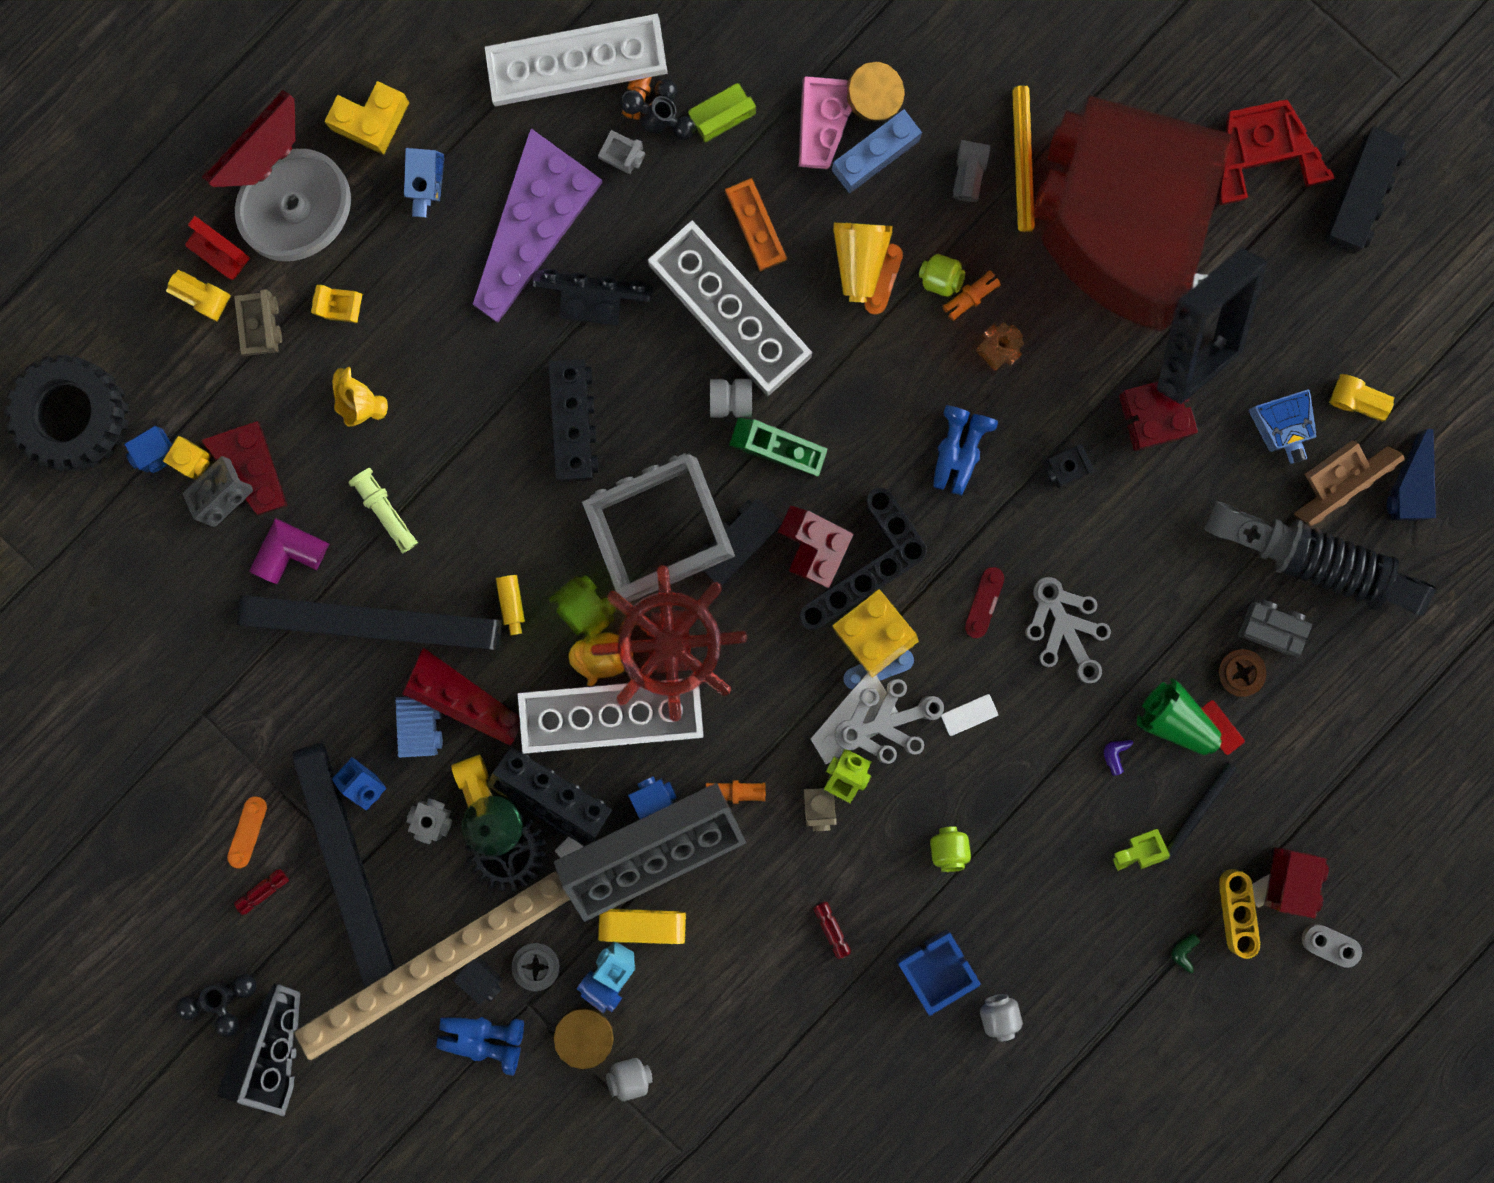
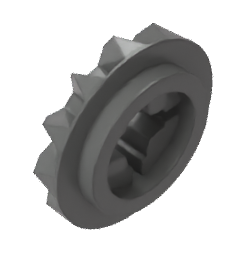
M537 942L524 945L517 951L512 961L514 979L521 987L530 991H541L550 987L559 974L560 965L557 954L548 945ZM535 954H537L540 964L548 966L539 970L537 979H535L533 969L523 967V965L533 962Z

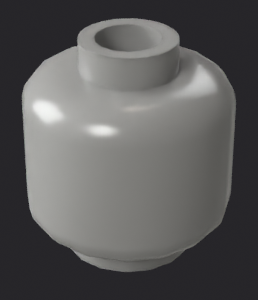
M998 994L985 999V1004L980 1009L985 1033L990 1037H997L998 1041H1008L1015 1038V1033L1023 1025L1017 1001L1009 998L1007 994Z
M638 1058L615 1063L611 1066L610 1073L606 1074L611 1096H616L620 1101H628L646 1095L648 1084L653 1082L649 1066H643Z

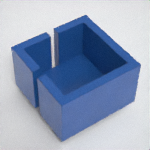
M948 929L925 941L924 944L927 948L921 950L917 946L896 959L929 1016L981 985Z

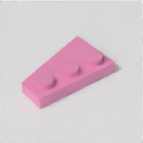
M806 76L803 78L799 167L822 169L830 167L846 121L852 110L846 96L848 94V80Z

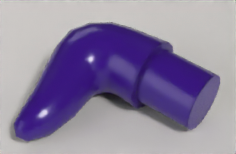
M1132 740L1113 741L1105 746L1104 757L1113 776L1124 772L1120 763L1119 752L1130 748L1133 744Z

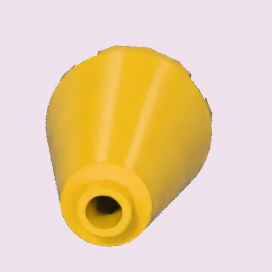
M834 222L833 230L843 295L849 296L850 302L867 303V297H873L891 239L893 226Z

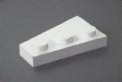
M867 672L811 737V741L825 764L830 763L834 756L840 757L844 751L835 740V729L842 721L851 719L860 701L859 695L866 688H873L879 693L878 703L869 707L862 724L873 721L887 693L877 675L872 678ZM867 692L865 700L871 703L874 696L871 692ZM895 705L890 715L898 713V710L896 709ZM849 729L846 732V738L851 741L854 739L855 733L852 729ZM874 733L866 737L870 739L878 733Z

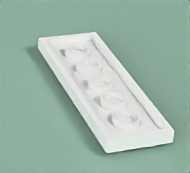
M658 14L485 47L494 106L668 74Z

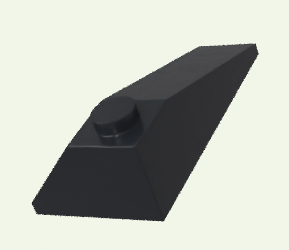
M275 983L272 985L226 1067L217 1097L278 1115H285L294 1088L295 1076H291L292 1059L296 1058V1048L293 1047L294 1031L298 1028L299 991Z

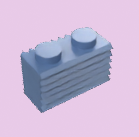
M396 697L398 757L438 755L437 749H442L443 738L442 732L437 731L436 719H441V712L410 697Z

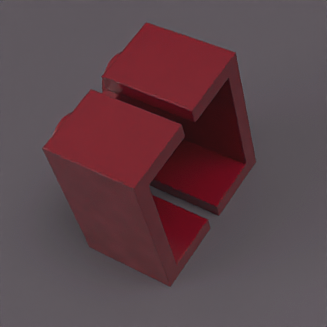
M1158 382L1128 389L1119 394L1125 419L1129 420L1137 415L1138 421L1127 426L1134 452L1191 437L1198 433L1192 408H1185L1184 405L1189 401V398L1180 405L1157 391Z
M1275 847L1264 905L1280 912L1316 919V914L1320 912L1323 904V896L1320 894L1322 882L1327 880L1329 867L1326 864L1327 859L1308 853Z

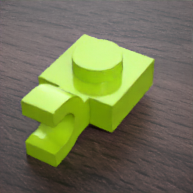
M1155 829L1131 838L1129 841L1131 848L1115 853L1113 862L1117 871L1137 861L1140 868L1143 869L1169 859L1170 854L1159 830Z

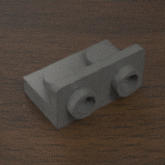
M221 456L182 494L193 519L215 527L253 492V488L250 484L240 481L231 460Z

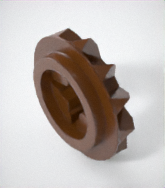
M1246 649L1229 652L1221 660L1218 670L1220 684L1230 694L1240 697L1250 696L1258 692L1264 685L1267 674L1266 666L1261 657L1255 652ZM1237 665H1240L1241 668L1252 667L1246 673V681L1242 678H1231L1238 672Z

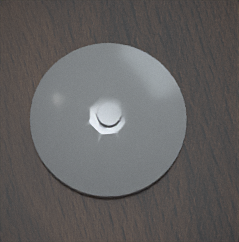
M292 149L286 158L278 160L271 167L272 172L264 181H258L256 185L241 186L235 204V220L243 239L257 253L276 261L300 260L324 249L342 230L348 218L351 205V192L348 181L333 160L314 150Z

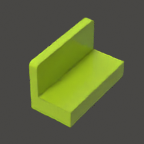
M738 83L689 110V116L694 120L704 142L713 139L756 114V106L751 97L747 98Z

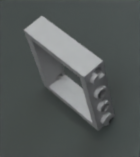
M686 453L678 457L673 456L669 459L670 463L661 467L659 465L650 466L642 471L643 475L634 479L633 477L623 478L616 482V487L607 491L606 489L597 490L589 499L582 502L620 601L629 603L735 557L696 457L690 454L686 455ZM689 471L718 545L630 583L602 510Z

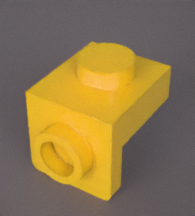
M316 285L311 312L328 320L357 323L363 294L356 291L331 289L324 285Z

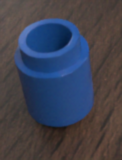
M590 970L577 987V990L582 993L581 997L601 1013L604 1014L607 1009L612 1013L622 1000V997L618 995L621 989L617 992L594 979V972Z

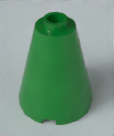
M1171 678L1170 684L1165 682L1159 684L1144 701L1142 707L1146 711L1143 717L1138 714L1137 725L1146 732L1198 754L1207 755L1216 752L1222 742L1220 739L1221 732L1181 683Z

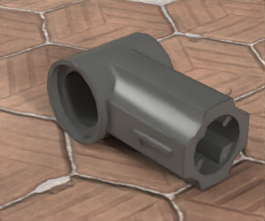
M961 140L956 161L958 170L952 198L965 202L978 201L983 171L986 170L990 145Z

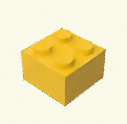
M880 589L832 625L836 634L872 678L919 642L917 634Z

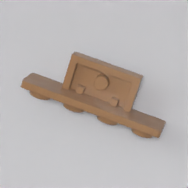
M1352 440L1305 474L1316 498L1296 511L1294 516L1296 519L1303 521L1304 524L1309 525V527L1320 523L1326 515L1336 508L1345 505L1350 498L1361 490L1369 488L1382 475L1393 471L1405 459L1403 454L1391 447H1386L1367 461L1359 443Z

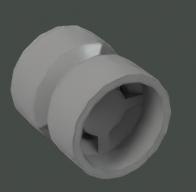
M710 379V418H724L730 411H733L736 418L752 417V379H735L732 385H729L727 380Z

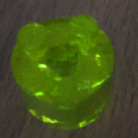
M575 575L548 600L551 604L555 601L558 603L559 608L556 609V612L577 636L581 632L587 636L582 641L588 644L615 621L612 615L616 612V609L605 597L601 600L595 594L596 586L586 575L581 578Z

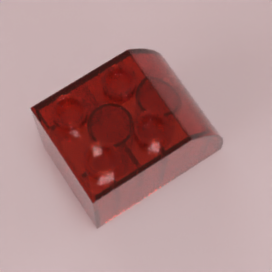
M1089 96L1079 114L1065 111L1061 125L1056 127L1047 161L1061 164L1059 171L1049 170L1045 183L1040 185L1032 212L1033 218L1046 221L1041 237L1043 244L1057 265L1072 282L1093 300L1125 319L1162 332L1173 322L1177 300L1192 288L1232 134Z

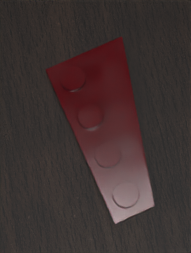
M423 647L402 694L511 746L520 727V716Z

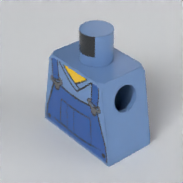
M406 148L404 197L413 199L412 216L430 218L431 201H440L444 154L436 150ZM425 180L427 187L421 192L419 185Z
M1309 389L1249 409V413L1270 452L1285 448L1290 464L1307 459L1302 442L1316 437Z

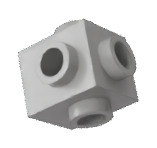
M428 798L427 802L422 801L418 803L417 807H411L406 822L410 824L408 831L415 834L414 839L431 844L432 840L438 841L442 836H447L452 820L449 819L451 811L444 809V803ZM425 816L432 819V826L430 828L424 827L422 824Z

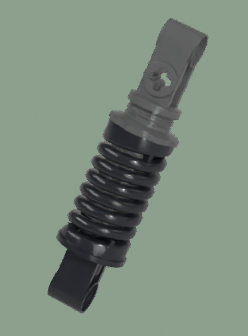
M1216 501L1204 528L1215 536L1258 550L1260 558L1267 559L1269 557V559L1276 561L1275 571L1278 573L1283 572L1293 577L1300 575L1301 580L1308 581L1310 579V582L1314 585L1321 583V587L1324 589L1332 587L1334 593L1338 594L1342 591L1343 596L1347 598L1354 594L1355 601L1362 602L1365 599L1366 604L1373 610H1378L1386 600L1412 613L1424 616L1437 590V587L1426 581L1399 573V560L1397 557H1389L1381 553L1376 554L1374 550H1365L1364 546L1354 545L1351 541H1344L1343 538L1338 536L1333 537L1332 534L1327 532L1322 533L1320 529H1310L1309 525L1304 524L1299 519L1294 521L1291 526L1282 524V521L1276 518L1270 523L1242 512L1231 505ZM1254 526L1257 531L1256 534L1250 533L1247 537L1244 530L1251 529Z

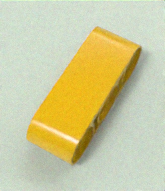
M1230 869L1225 871L1219 879L1227 945L1232 953L1249 959L1258 954L1260 950L1253 885L1251 878L1247 874ZM1239 876L1242 885L1239 890L1232 892L1229 883L1233 877ZM1239 906H1243L1246 911L1245 917L1240 921H1235L1233 917L1234 910ZM1243 936H1248L1250 941L1248 948L1239 951L1237 947L1238 940Z
M610 909L599 915L598 940L605 942L685 943L686 913L681 911Z

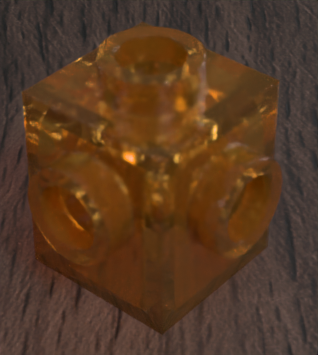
M1003 322L999 327L993 324L982 335L984 341L975 350L996 372L1004 363L1011 366L1022 355L1019 349L1025 343L1021 340L1023 338L1022 333L1014 325L1008 326ZM999 342L1003 343L1005 348L1001 347Z

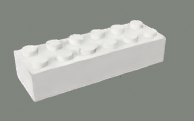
M693 220L648 259L649 267L767 397L812 357V351Z
M699 678L518 693L523 753L704 737Z

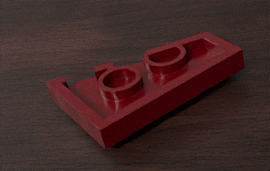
M256 421L201 440L216 461L221 456L229 458L239 480L252 486L253 492L245 499L257 515L287 506L260 422Z

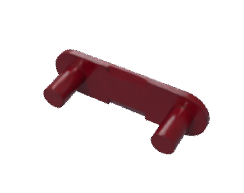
M991 567L984 571L966 621L965 630L972 638H980L986 634L1001 592L1004 574L996 567Z

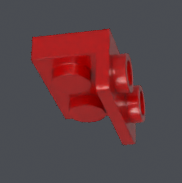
M194 216L188 226L195 232L186 242V247L227 278L234 280L250 257Z

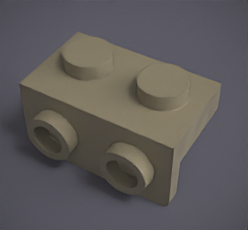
M267 289L260 290V293L234 296L241 355L250 356L279 352L278 344L282 343L280 326L275 324L274 314L279 313L276 296L272 297V293Z

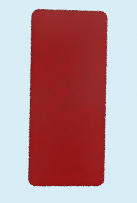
M1211 700L1201 708L1221 732L1220 739L1222 742L1220 747L1226 755L1232 753L1245 742L1214 700Z

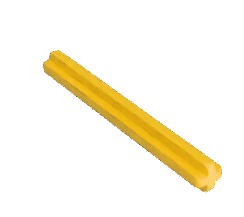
M1016 86L1013 89L1018 230L1029 232L1033 231L1035 227L1030 97L1028 86Z

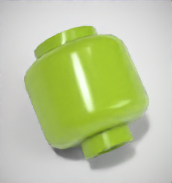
M935 254L930 258L929 262H923L919 277L923 278L925 290L949 297L954 292L958 293L965 279V270H962L960 261Z
M944 827L939 829V834L931 838L932 861L935 866L940 867L942 872H955L965 869V865L971 860L967 834L957 832V827Z

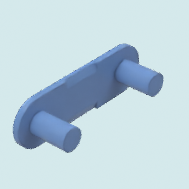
M907 650L877 674L878 679L883 680L909 670L914 663L912 653ZM861 664L848 669L844 674V683L850 689H854L867 673Z

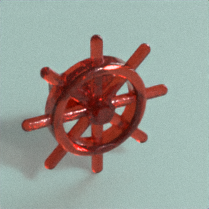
M661 565L657 569L659 593L645 597L634 606L618 592H609L607 596L608 601L626 616L620 626L618 642L594 644L591 647V653L594 656L619 654L622 666L631 680L616 698L618 704H627L640 687L655 694L668 695L669 717L672 721L677 722L681 719L680 694L697 688L703 682L708 683L722 696L730 694V686L714 674L713 670L719 660L721 645L745 643L748 636L743 631L719 632L717 623L707 608L722 591L720 583H712L699 600H696L686 594L671 592L669 569L667 566ZM672 605H677L684 608L672 609ZM660 606V610L651 611L652 618H647L644 615L647 611ZM699 618L704 624L707 634L689 636V629ZM635 624L647 633V637L651 636L653 639L630 641ZM708 646L703 663L691 654V648ZM649 652V659L639 668L631 653ZM655 669L656 673L666 672V682L649 676ZM692 670L694 672L689 677L678 681V671Z

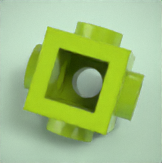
M844 749L839 758L835 756L832 758L826 770L830 776L824 790L851 803L858 790L864 791L871 778V775L867 774L871 761L850 750Z

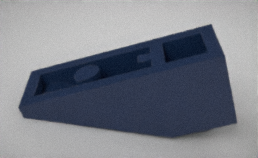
M1433 429L1418 432L1392 487L1391 496L1387 499V511L1391 514V521L1430 520L1436 518Z

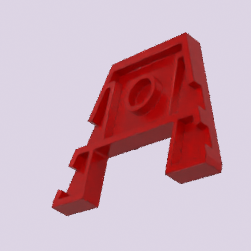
M1288 99L1228 113L1219 195L1220 205L1246 200L1248 194L1242 169L1298 157L1306 187L1334 180L1332 171L1327 169L1321 159V153L1317 147L1313 146L1306 134L1307 130Z

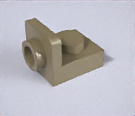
M824 788L804 789L806 826H812L813 831L831 830L830 825L837 824L834 795L824 790Z

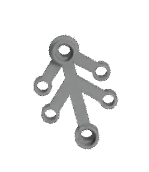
M1045 577L1040 579L1035 584L1033 590L1038 606L1032 624L1026 628V636L1032 641L1040 640L1044 636L1043 624L1049 608L1055 621L1046 649L1039 655V662L1044 667H1052L1057 663V652L1064 635L1078 663V678L1084 683L1097 682L1102 675V668L1097 661L1089 659L1074 629L1091 634L1098 641L1108 639L1111 629L1105 623L1096 624L1066 614L1061 604L1065 603L1078 607L1083 614H1092L1097 609V601L1091 596L1081 597L1063 591L1062 584L1055 578ZM1047 586L1053 590V595L1050 598L1043 595V589ZM1085 600H1090L1093 603V608L1090 611H1086L1083 608ZM1033 626H1037L1040 629L1038 637H1033L1030 634V629ZM1099 626H1103L1106 629L1104 637H1099L1096 634V629ZM1047 652L1051 653L1054 657L1051 664H1047L1043 660V656ZM1086 666H1090L1093 669L1091 677H1086L1083 674V669Z
M900 679L891 680L887 685V693L873 721L862 724L869 707L876 705L879 701V693L873 688H866L859 695L860 701L851 719L842 721L836 727L835 740L843 749L853 750L860 747L877 756L880 762L887 764L895 761L897 757L895 748L887 745L880 746L866 736L878 733L904 747L909 754H920L924 749L923 740L920 737H910L893 727L920 718L936 720L943 714V702L938 697L926 696L920 700L917 707L890 715L898 697H902L907 691L904 681ZM895 683L901 686V691L898 694L893 692V685ZM867 692H871L874 696L871 703L865 700ZM932 702L937 706V710L933 714L929 711V705ZM849 729H852L855 733V737L851 741L846 738V732ZM912 740L918 742V748L915 751H912L910 748ZM885 749L891 752V757L888 760H885L882 756Z

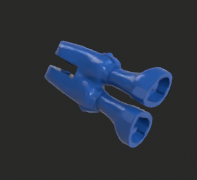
M946 405L944 416L948 420L949 431L948 437L944 438L938 446L939 456L933 487L944 490L950 476V471L953 469L957 472L953 479L951 493L962 496L975 464L980 461V451L977 445L986 432L996 430L998 421L986 416L972 414L965 444L960 448V437L970 412Z
M441 1017L439 1029L444 1032L458 1034L459 1036L458 1038L438 1036L437 1049L468 1057L473 1061H481L486 1057H491L501 1062L503 1073L512 1076L515 1074L521 1047L517 1046L521 1044L524 1032L523 1020L513 1019L508 1025L494 1026L483 1017L477 1019ZM484 1039H499L516 1046L490 1044Z

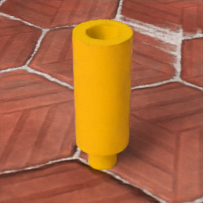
M517 575L496 578L503 625H509L510 636L522 634L520 623L525 622Z

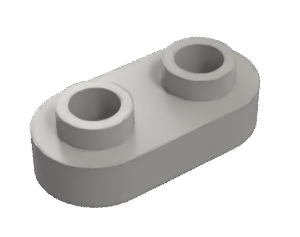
M1313 924L1308 926L1302 934V943L1307 951L1339 966L1353 967L1361 959L1362 949L1356 940L1328 927ZM1322 935L1324 942L1322 945L1317 946L1315 939L1317 936ZM1349 947L1351 955L1344 958L1343 950Z

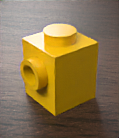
M178 436L163 462L187 477L197 480L207 470L212 455L189 440Z

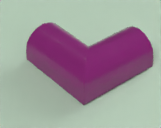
M275 518L249 572L278 584L290 558L317 570L330 544Z

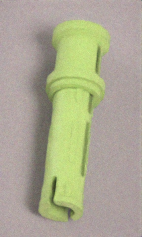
M368 468L353 477L348 483L351 487L355 486L364 499V506L373 510L403 554L412 549L418 542L386 498L388 496L386 489H381L372 476V469Z

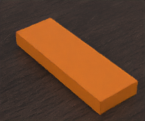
M750 178L725 189L727 198L759 271L786 261L787 257L753 179Z

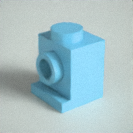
M613 942L611 946L604 948L596 960L598 969L593 974V978L619 992L635 970L634 952L617 942Z

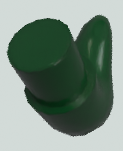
M1194 933L1179 941L1171 953L1174 962L1190 974L1194 972V968L1186 955L1200 943V940Z

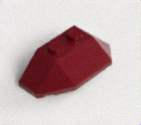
M281 90L214 165L206 171L202 178L212 187L256 185L258 181H264L271 174V167L278 160H283L289 155L292 150L291 146L295 142L294 98L284 90Z

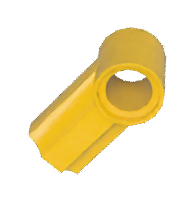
M177 270L172 275L166 291L192 305L193 309L215 321H218L231 297L230 294L210 283L204 284L180 270Z
M1340 374L1329 401L1331 405L1350 412L1357 411L1381 422L1386 420L1394 405V397L1365 386L1364 381L1347 374Z
M480 754L451 765L455 781L459 789H462L473 819L498 810L492 792L487 787L489 776Z

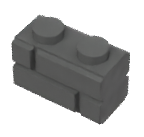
M1261 599L1260 603H1251L1238 636L1293 658L1300 657L1312 627L1311 623L1304 621L1306 616L1292 610H1288L1287 614L1277 610V604Z

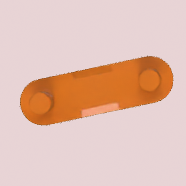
M895 244L888 245L873 297H867V303H865L866 310L873 315L881 314L885 310L903 258L901 248Z
M251 797L245 802L227 856L229 864L234 868H243L250 861L267 811V804L261 797Z

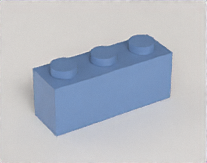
M904 109L834 161L832 171L850 194L918 143L922 132Z

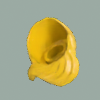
M350 367L346 369L338 368L333 376L334 409L343 417L344 423L348 427L361 424L369 417L377 420L385 417L388 404L384 396H374L366 385L351 378Z
M610 632L598 634L587 640H579L571 647L569 652L570 665L579 674L588 679V686H593L598 678L613 677L621 674L631 664L633 658L632 648L625 638Z

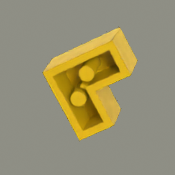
M377 81L365 107L337 95L325 119V123L332 131L384 155L409 101L404 93Z

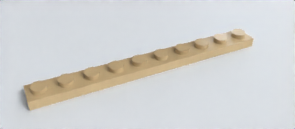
M555 871L295 1031L294 1033L307 1058L311 1061L569 901L570 898L563 889L557 872Z

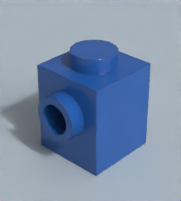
M154 426L125 443L129 451L126 453V457L134 469L139 468V470L155 473L167 466L163 459L169 452L172 444L164 430Z
M352 757L332 778V781L343 795L366 811L386 790V787L375 773Z
M654 777L638 783L639 790L628 795L639 819H643L674 804L672 800L677 798L670 782L664 784L662 779L655 781Z

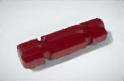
M281 869L276 870L269 875V879H264L246 893L247 896L244 895L235 901V908L240 914H247L254 908L253 905L260 904L277 891L276 888L279 889L289 881L287 875Z
M825 901L813 907L817 918L821 920L820 925L830 945H833L832 950L836 958L841 959L848 956L851 950L847 942L843 940L844 935L835 917L831 915L832 910L828 902Z

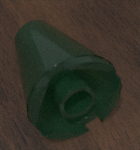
M487 796L480 798L469 806L463 817L462 831L467 844L474 851L485 856H499L509 852L518 843L522 835L523 822L520 813L512 802L503 797ZM484 825L490 828V834L485 831Z

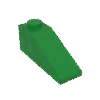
M745 418L737 419L729 443L730 447L818 477L828 450L825 447L755 419Z

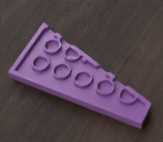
M532 128L530 129L473 302L476 308L497 323L603 183L599 177Z

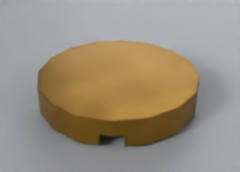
M881 62L866 63L853 71L848 79V94L846 95L848 104L852 111L863 120L885 121L896 114L903 104V81L897 71L888 64Z
M590 1008L574 1009L567 1013L556 1026L554 1034L555 1050L561 1060L569 1066L579 1069L593 1068L602 1063L611 1052L614 1041L613 1029L609 1021L599 1011Z

